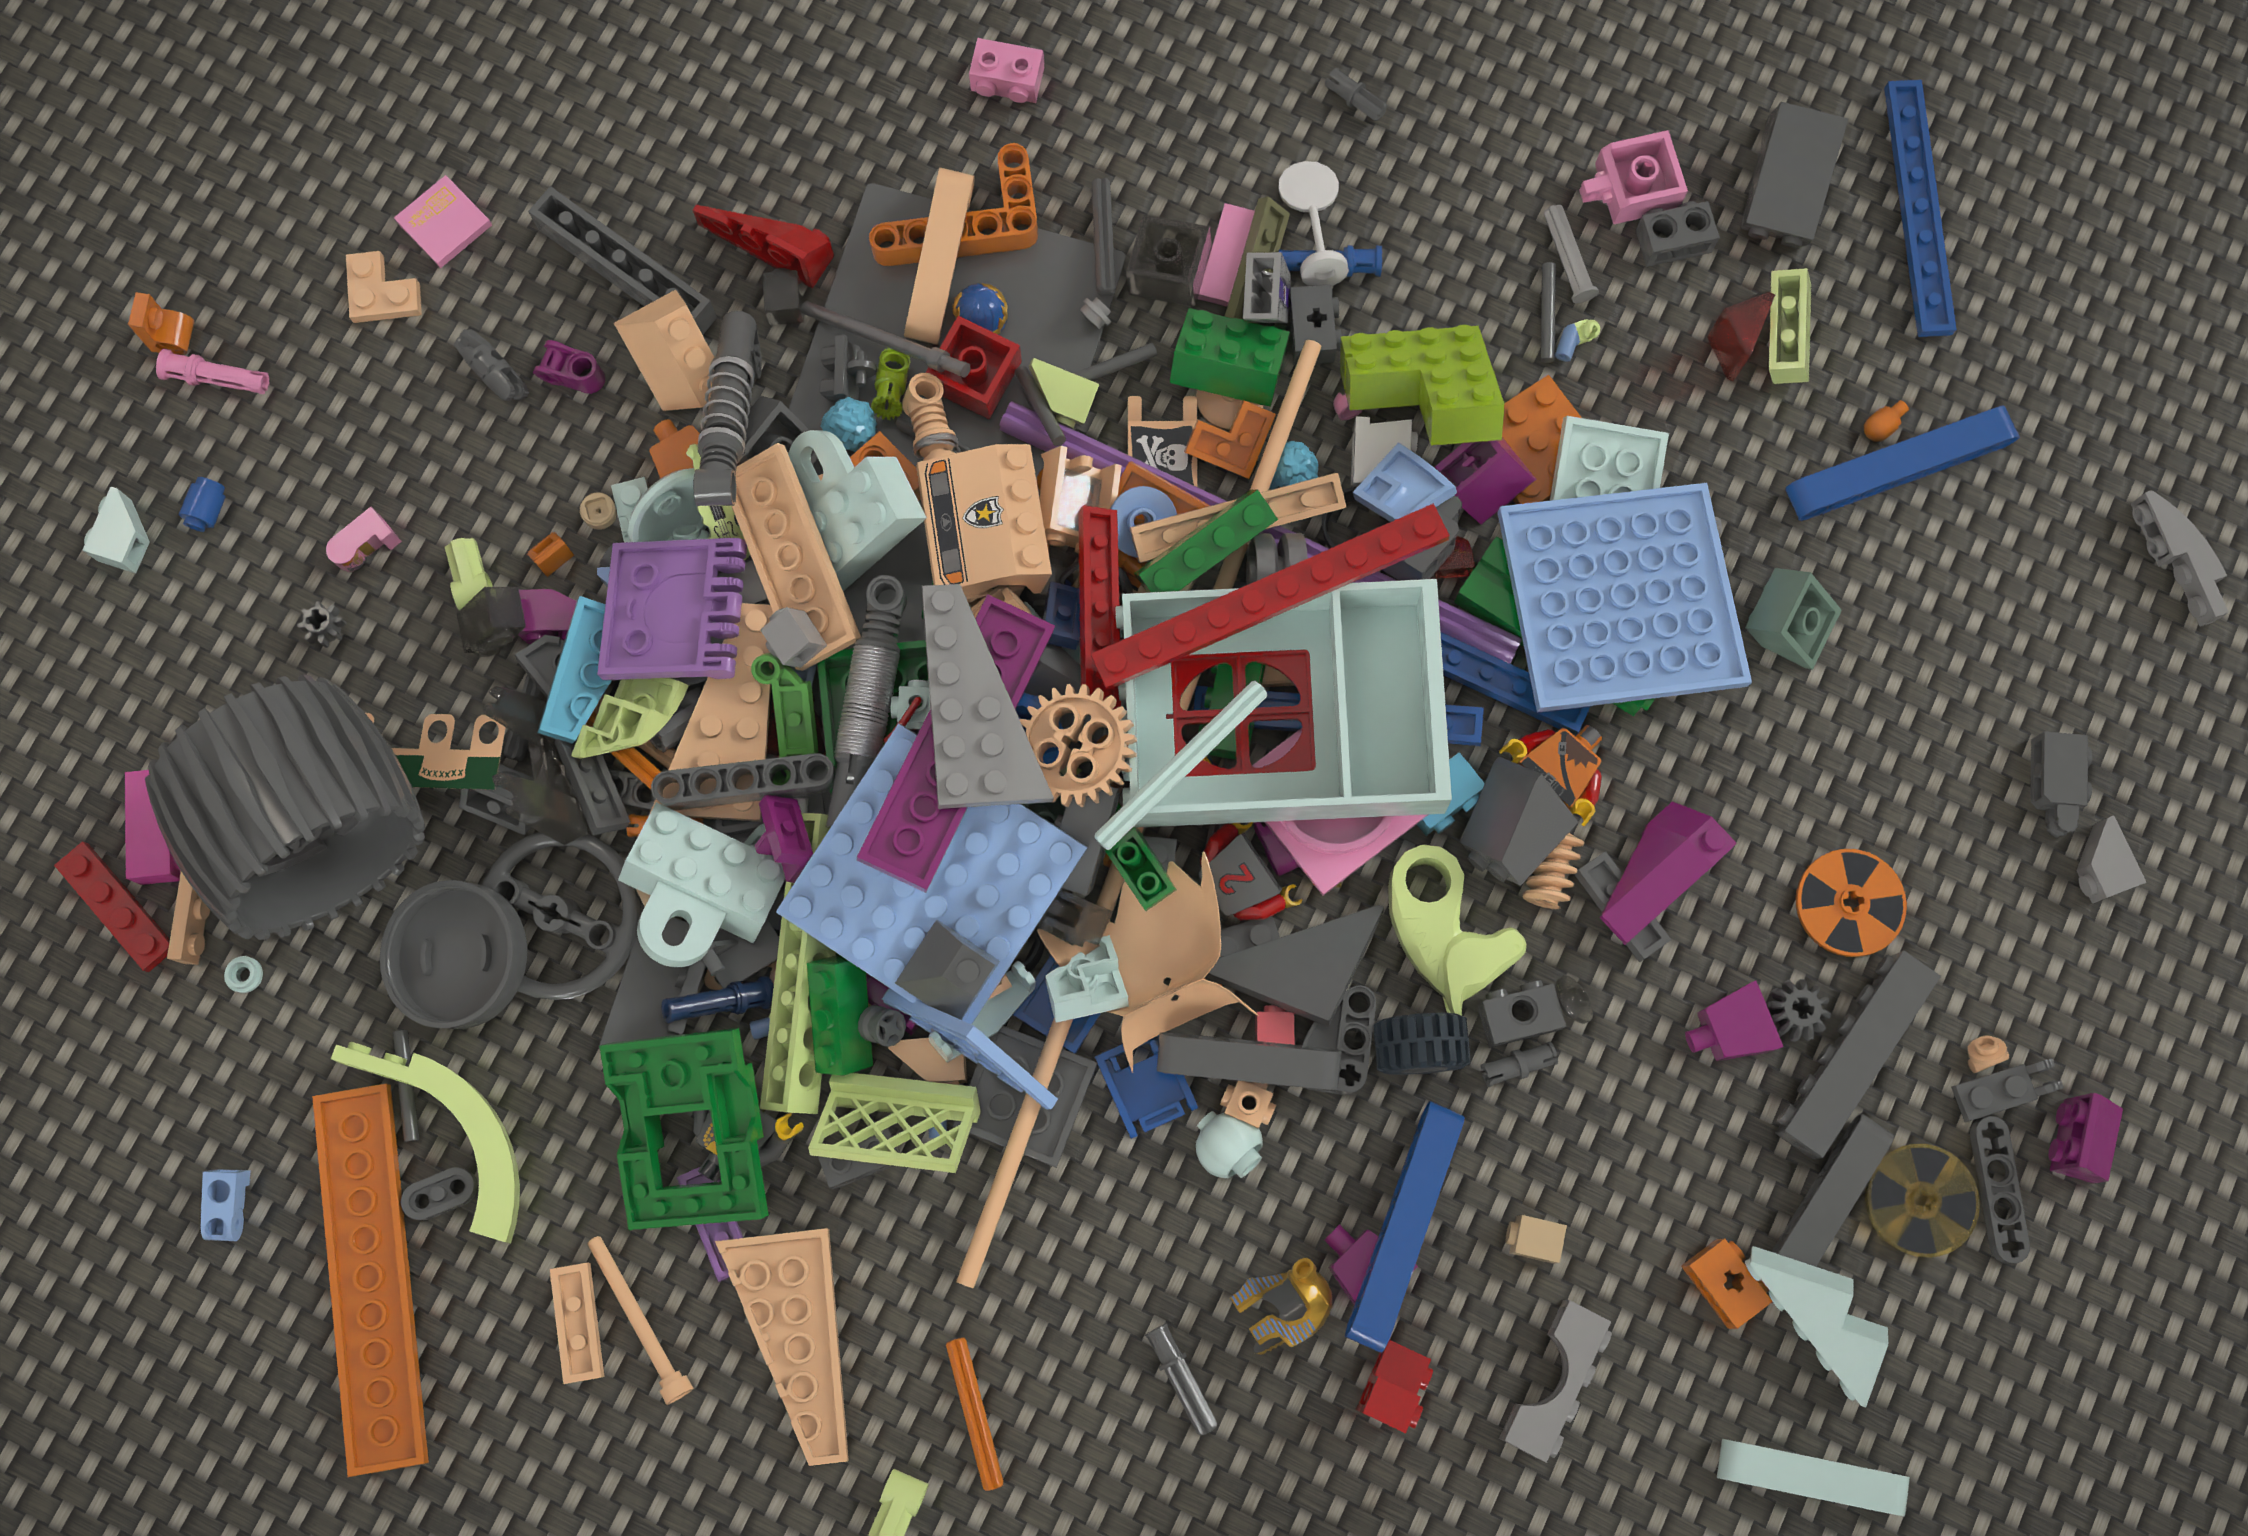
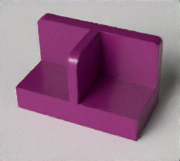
M765 795L759 802V807L766 831L755 844L756 852L758 854L772 855L775 862L782 864L786 881L795 883L813 855L798 800Z

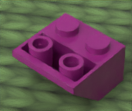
M1503 437L1502 440L1462 443L1434 467L1456 487L1457 493L1454 496H1458L1462 502V508L1481 525L1495 515L1500 506L1507 505L1537 480Z
M2097 1093L2064 1099V1103L2060 1104L2056 1113V1123L2059 1124L2057 1137L2052 1141L2048 1152L2049 1160H2051L2050 1171L2090 1183L2109 1182L2123 1108Z

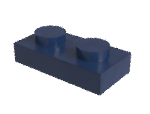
M1050 582L1043 617L1044 621L1055 625V629L1048 642L1049 644L1076 650L1080 640L1079 588Z

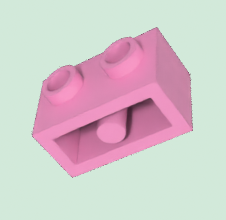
M977 38L969 71L971 91L986 97L994 95L1007 97L1018 103L1026 101L1036 103L1044 71L1043 50Z

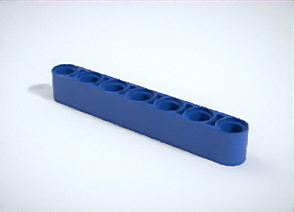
M1999 406L1803 477L1789 484L1785 491L1798 519L1803 521L1997 451L2014 443L2020 436L2006 407Z
M1429 1101L1420 1117L1345 1331L1346 1338L1380 1353L1384 1351L1391 1337L1465 1119L1463 1115Z

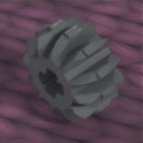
M1805 979L1798 980L1795 985L1791 980H1787L1782 983V989L1775 988L1770 992L1775 1001H1769L1766 1005L1768 1010L1775 1012V1015L1771 1017L1774 1023L1778 1022L1780 1024L1777 1028L1779 1036L1789 1031L1790 1041L1796 1042L1801 1036L1806 1041L1814 1039V1031L1821 1033L1826 1029L1821 1020L1830 1018L1831 1013L1823 1010L1822 1006L1829 1002V998L1822 997L1818 999L1816 995L1820 991V986L1814 985L1808 989ZM1798 1003V1009L1804 1011V1015L1798 1017V1012L1792 1010V1006Z

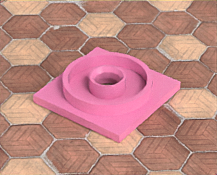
M1302 728L1252 766L1260 768L1283 757L1298 741ZM1429 814L1265 822V824L1322 896H1324Z

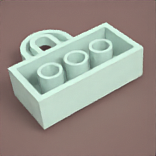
M823 430L803 432L791 445L788 455L844 591L927 517L897 457H865L854 467L840 439L833 433ZM812 450L815 451L822 465V480L819 479L811 463Z
M656 802L625 860L618 881L651 895L643 909L637 926L638 940L646 954L665 966L685 967L698 962L706 955L719 928L754 943L785 880L782 864L775 862L774 857L758 854L755 848ZM675 916L683 917L689 923V931L684 941L677 946L666 944L662 938V932L667 922Z

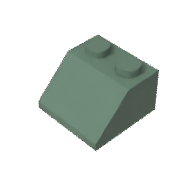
M1775 568L1745 628L1762 647L1806 669L1813 670L1842 610L1811 572Z

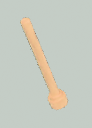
M600 1236L592 1238L588 1241L587 1245L662 1380L659 1384L662 1389L659 1392L666 1405H669L690 1393L694 1388L687 1375L682 1376L680 1371L675 1372Z

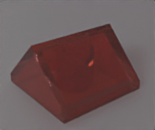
M1768 292L1723 309L1708 334L1709 343L1728 380L1734 382L1751 356L1775 294Z

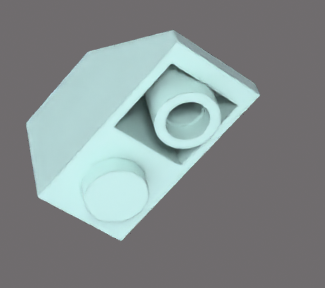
M110 487L107 496L99 504V514L93 527L86 533L83 551L98 562L137 573L150 541L132 500L117 488Z

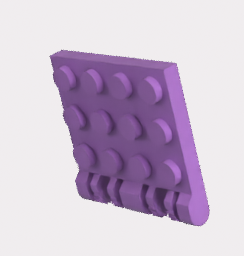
M740 538L613 543L597 675L602 680L679 677L733 678L736 661L733 658L737 657V647L728 643H710L711 637L731 639L739 636V626L735 624L740 622L742 596L739 592H742L744 583L738 578L717 577L718 571L727 574L744 572L746 562L743 559L746 558L747 554L745 540Z

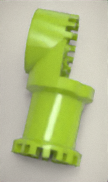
M891 348L885 349L879 356L874 384L877 394L871 402V409L874 414L877 413L878 418L882 416L881 419L887 417V420H890L891 417L892 419L895 416L899 417L902 413L903 408L900 399L906 390L910 367V357ZM895 361L901 364L902 368L891 369L885 363ZM889 383L892 384V391L888 390ZM886 400H888L889 403L887 410H885Z

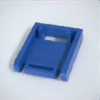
M1159 1035L1142 1044L1148 1043L1154 1056L1134 1064L1133 1073L1130 1066L1121 1070L1116 1060V1057L1125 1053L1123 1044L1095 1056L1098 1067L1131 1139L1138 1136L1137 1130L1133 1125V1122L1139 1120L1144 1133L1185 1115L1179 1102L1186 1099L1187 1106L1191 1112L1198 1109V1105L1184 1075L1157 1071Z

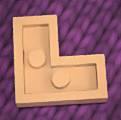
M380 251L346 255L349 318L353 323L422 315L420 283L416 278L385 282L384 256Z

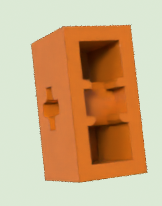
M1724 1238L1714 1240L1681 1267L1728 1329H1738L1773 1301L1767 1294L1769 1289L1762 1280H1755L1743 1263L1746 1257L1742 1250L1733 1241L1727 1242ZM1725 1275H1734L1735 1279L1731 1282L1734 1288H1725L1724 1284L1727 1282Z

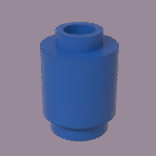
M197 477L196 482L190 484L178 514L181 518L185 519L183 524L200 532H204L205 528H214L226 498L223 495L225 487L211 479Z

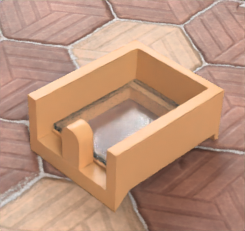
M1059 446L1041 454L1044 468L1039 499L1046 541L1051 546L1066 545L1073 547L1075 552L1079 554L1078 511L1083 505L1106 509L1111 508L1118 497L1122 465L1113 464L1100 470L1092 467V457L1082 455L1070 460L1066 458L1067 447Z

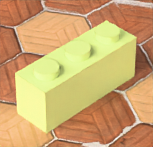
M1807 268L1771 271L1769 372L1773 384L1809 382L1811 282Z

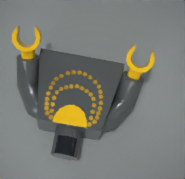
M710 1110L694 1111L693 1132L697 1137L696 1143L709 1152L698 1172L711 1181L717 1182L721 1175ZM760 1110L764 1137L757 1140L761 1168L777 1161L790 1143L791 1137L803 1130L802 1122L793 1129L788 1126V1118L792 1113H787L778 1120H775Z

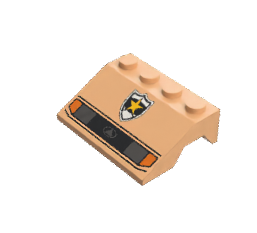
M995 444L917 462L916 469L922 509L927 517L924 520L933 585L960 584L965 595H978L996 585H1025L1034 594L1041 593L1052 575L1031 445Z

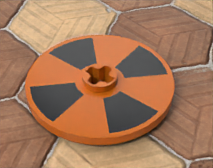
M1840 849L1826 853L1808 866L1801 876L1796 890V909L1804 930L1820 947L1840 956L1863 957L1884 949L1897 937L1905 921L1907 901L1899 877L1886 862L1866 851ZM1849 894L1851 899H1858L1859 906L1854 908V912H1852L1850 906H1844L1843 900L1847 899Z

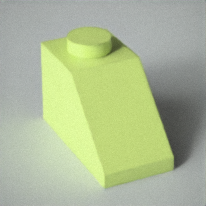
M1033 358L1029 369L1053 415H1056V421L1073 429L1075 424H1085L1099 384Z

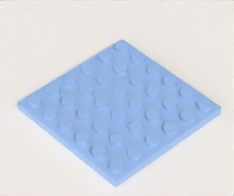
M1707 483L1500 506L1497 513L1537 712L1748 687L1752 683Z
M898 724L776 913L911 1003H914L916 1000L922 1001L895 984V982L934 922L939 920L1000 961L962 1019V1021L973 1024L1088 847L1025 805L1011 804L967 808L927 893L857 861V855L917 737V734L902 724Z

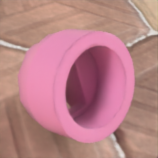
M1338 393L1336 395L1333 405L1340 420L1352 419L1362 412V410H1349L1346 394L1342 396L1341 393Z

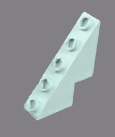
M1752 1246L1751 1258L1745 1261L1750 1274L1755 1280H1762L1769 1289V1296L1775 1306L1780 1311L1785 1309L1793 1319L1792 1324L1797 1334L1804 1341L1809 1339L1816 1348V1355L1823 1367L1828 1371L1833 1370L1839 1377V1383L1845 1395L1851 1401L1856 1399L1861 1406L1866 1407L1888 1347V1327L1847 1314L1853 1298V1279Z

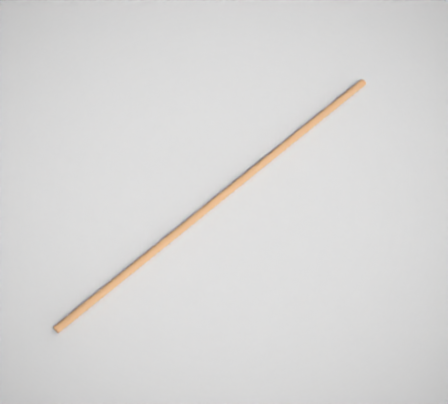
M1306 340L1303 345L1250 490L1258 489L1260 493L1269 491L1322 347L1316 341ZM1249 541L1224 558L1213 590L1233 588ZM1201 674L1185 689L1180 701V706L1183 710H1188ZM1138 827L1141 833L1143 832L1144 827ZM1113 862L1093 911L1110 921L1124 883L1123 877ZM1055 1018L1053 1019L1032 1076L1046 1089H1048L1073 1019L1057 1023ZM1027 1093L956 1281L970 1288H974L1041 1108V1105Z

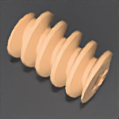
M1568 833L1534 870L1533 874L1535 876L1527 878L1526 884L1531 890H1526L1523 893V899L1534 905L1549 909H1561L1558 906L1559 902L1570 901L1571 897L1563 893L1562 888H1572L1574 883L1566 879L1565 875L1577 873L1578 870L1568 863L1569 860L1581 859V855L1572 851V847L1584 846V841Z

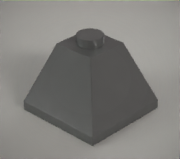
M936 920L895 984L928 1006L962 1020L1000 961L939 920Z

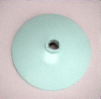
M694 468L678 470L664 476L648 488L640 497L630 517L628 527L630 542L667 541L669 536L672 535V531L683 525L694 524L703 530L708 527L702 523V516L699 514L694 500Z

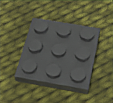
M1005 1026L989 1037L993 1043L1033 1076L1045 1042ZM1062 1049L1047 1089L1058 1100L1051 1110L1041 1106L1023 1155L1057 1168L1097 1067V1062ZM978 1063L969 1086L977 1088L981 1112L977 1123H972L969 1133L1006 1148L1026 1092L1024 1090L1023 1092L1017 1091L999 1079L997 1074ZM955 1120L953 1127L955 1128L960 1125L962 1121Z

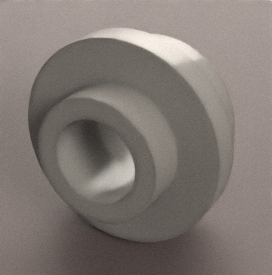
M1086 297L1083 301L1085 305L1080 309L1081 313L1098 329L1104 324L1108 326L1111 321L1107 316L1111 311L1097 297L1093 301Z

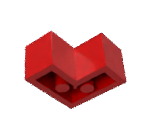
M1389 1340L1384 1351L1379 1353L1355 1410L1403 1433L1407 1432L1408 1427L1414 1429L1423 1411V1407L1418 1405L1421 1396H1418L1417 1393L1419 1389L1425 1391L1433 1374V1369L1429 1368L1431 1359Z

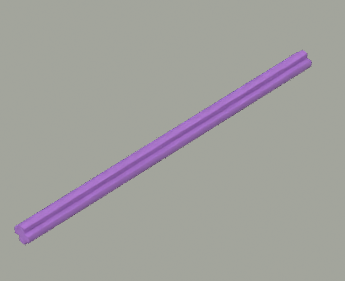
M1013 401L1009 403L1006 413L1000 421L1001 431L1046 452L1059 447L1053 445L1036 412ZM1058 423L1066 437L1065 443L1061 446L1067 447V459H1074L1082 455L1090 456L1093 458L1092 467L1100 470L1113 464L1122 465L1120 478L1127 464L1133 461L1211 506L1227 502ZM1275 526L1265 529L1259 534H1271L1275 539L1277 547L1283 533L1294 532L1282 526ZM1305 538L1308 558L1329 549ZM1375 572L1353 583L1398 580L1383 573ZM1438 600L1440 632L1509 664L1511 663L1522 638Z

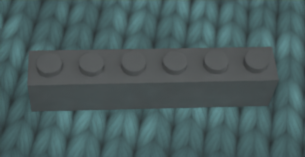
M551 186L528 211L539 231L643 306L676 290L686 303L702 335L717 319L709 299Z
M1904 950L1892 956L1886 955L1875 970L1879 976L1872 986L1867 984L1856 999V1002L1860 1005L1853 1015L1847 1014L1836 1029V1032L1840 1034L1833 1045L1829 1043L1824 1047L1816 1060L1820 1063V1066L1814 1075L1809 1073L1802 1080L1797 1088L1800 1096L1794 1105L1789 1103L1777 1119V1122L1781 1125L1775 1134L1812 1160L1824 1157L1941 978V975Z

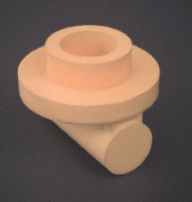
M1981 1036L1968 1045V1056L1970 1058L1968 1065L1973 1073L1980 1072L2009 1059L2007 1046L1999 1038Z

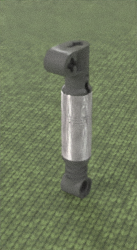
M880 575L874 578L866 590L868 599L866 612L868 614L864 618V621L867 623L863 624L862 628L866 632L861 634V637L856 640L853 647V657L851 658V668L849 669L850 675H848L845 700L843 701L845 704L843 705L839 732L837 733V743L835 744L834 760L837 762V768L826 822L827 828H831L884 746L883 739H885L884 736L886 735V722H888L889 707L891 706L895 675L897 674L896 671L900 657V648L897 645V639L894 638L898 636L899 630L895 628L900 627L901 622L897 619H901L902 612L907 605V596L900 582L895 577L889 575ZM891 589L896 592L895 599L891 603L881 604L878 602L879 594L882 591Z

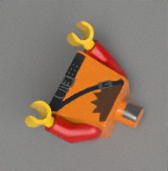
M1585 725L1574 736L1565 728L1560 729L1558 732L1547 729L1527 734L1520 739H1511L1499 750L1500 754L1503 752L1510 753L1513 757L1511 762L1541 773L1570 812L1578 814L1583 818L1581 825L1586 826L1595 813V805L1599 799L1602 775L1597 769L1602 761L1592 752L1602 740L1597 730L1589 725Z

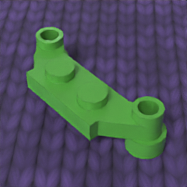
M771 653L762 654L753 661L751 672L759 683L772 685L779 756L789 757L817 754L819 751L811 681H803L790 666L782 665L779 658ZM769 662L774 665L775 670L770 668ZM784 770L787 775L786 777L781 771H778L773 777V784L779 786L786 784L791 777V772Z

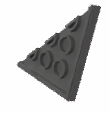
M1377 905L1221 957L1205 978L1329 1027L1381 920L1384 906Z

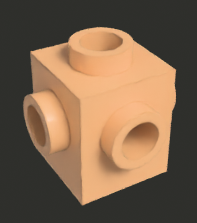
M1237 1081L1236 1086L1228 1084L1220 1105L1226 1107L1224 1114L1259 1129L1261 1123L1269 1124L1276 1104L1270 1102L1273 1093L1267 1091L1268 1084ZM1244 1097H1253L1256 1101V1107L1252 1110H1246L1242 1106V1099Z

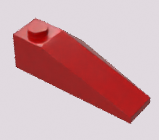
M695 205L693 208V213L700 227L812 289L834 257L829 237L820 230L813 229L811 231L798 224L701 205Z

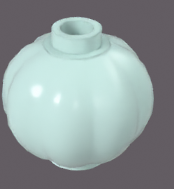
M1214 1111L1208 1113L1198 1123L1197 1127L1201 1131L1196 1141V1154L1202 1166L1210 1174L1221 1178H1230L1237 1174L1242 1178L1251 1172L1261 1161L1262 1157L1258 1153L1263 1145L1260 1129L1224 1113L1216 1115Z

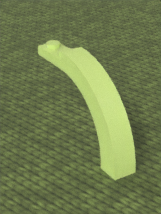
M349 1042L347 1048L336 1045L331 1057L332 1060L422 1089L441 1101L454 1114L468 1135L478 1168V1200L469 1231L511 1244L519 1210L520 1183L518 1165L507 1131L488 1101L458 1074L436 1061L419 1054H413L409 1067L405 1066L407 1059L385 1053L383 1059L371 1056L369 1054L372 1048L354 1042Z

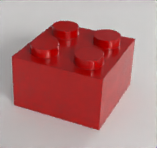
M957 316L939 349L949 352L950 357L970 364L969 374L966 377H962L947 370L939 372L929 367L925 373H930L941 381L944 391L942 397L990 419L1014 377L1016 368L1022 362L1020 345L965 318Z

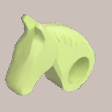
M1420 845L1404 852L1390 873L1388 885L1389 914L1400 945L1417 972L1443 996L1447 1013H1455L1462 1016L1463 1001L1482 991L1514 965L1526 953L1527 944L1519 931L1512 927L1501 929L1489 935L1461 931L1459 918L1464 873L1455 856L1442 847ZM1418 865H1428L1439 870L1445 878L1447 886L1445 896L1439 901L1430 903L1413 897L1407 889L1405 881L1407 871Z

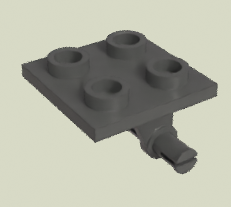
M766 918L754 943L719 928L710 949L702 960L711 976H716L724 989L731 982L740 981L742 983L777 961L779 936L768 918Z

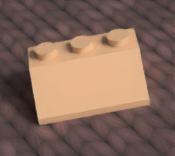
M676 290L614 323L663 411L702 408L707 403L705 393L709 390L707 387L709 367L715 357L686 303Z

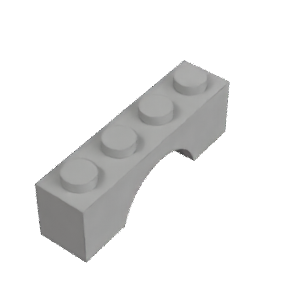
M1571 1300L1562 1301L1547 1334L1555 1343L1561 1356L1562 1373L1555 1390L1542 1401L1533 1404H1515L1499 1439L1546 1463L1550 1456L1552 1458L1556 1457L1564 1439L1560 1435L1566 1421L1572 1422L1580 1405V1402L1576 1400L1582 1386L1588 1387L1595 1374L1596 1367L1592 1365L1598 1351L1604 1352L1611 1339L1612 1332L1608 1331L1611 1321Z

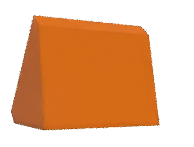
M555 532L549 534L528 551L527 554L546 577H549L574 556L569 547Z

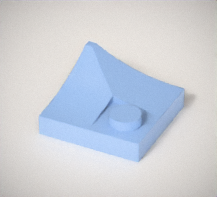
M1397 443L1353 491L1356 501L1390 522L1433 503L1437 507L1457 493L1456 487L1445 476L1400 443Z

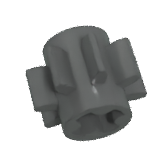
M316 601L315 607L309 610H302L304 614L303 622L297 624V627L307 632L304 639L311 645L318 640L321 645L328 648L329 642L335 639H342L340 635L341 627L347 625V622L341 617H337L340 610L332 604L326 610L322 603Z

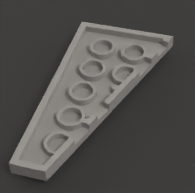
M961 585L922 586L938 809L1053 802L1054 797Z

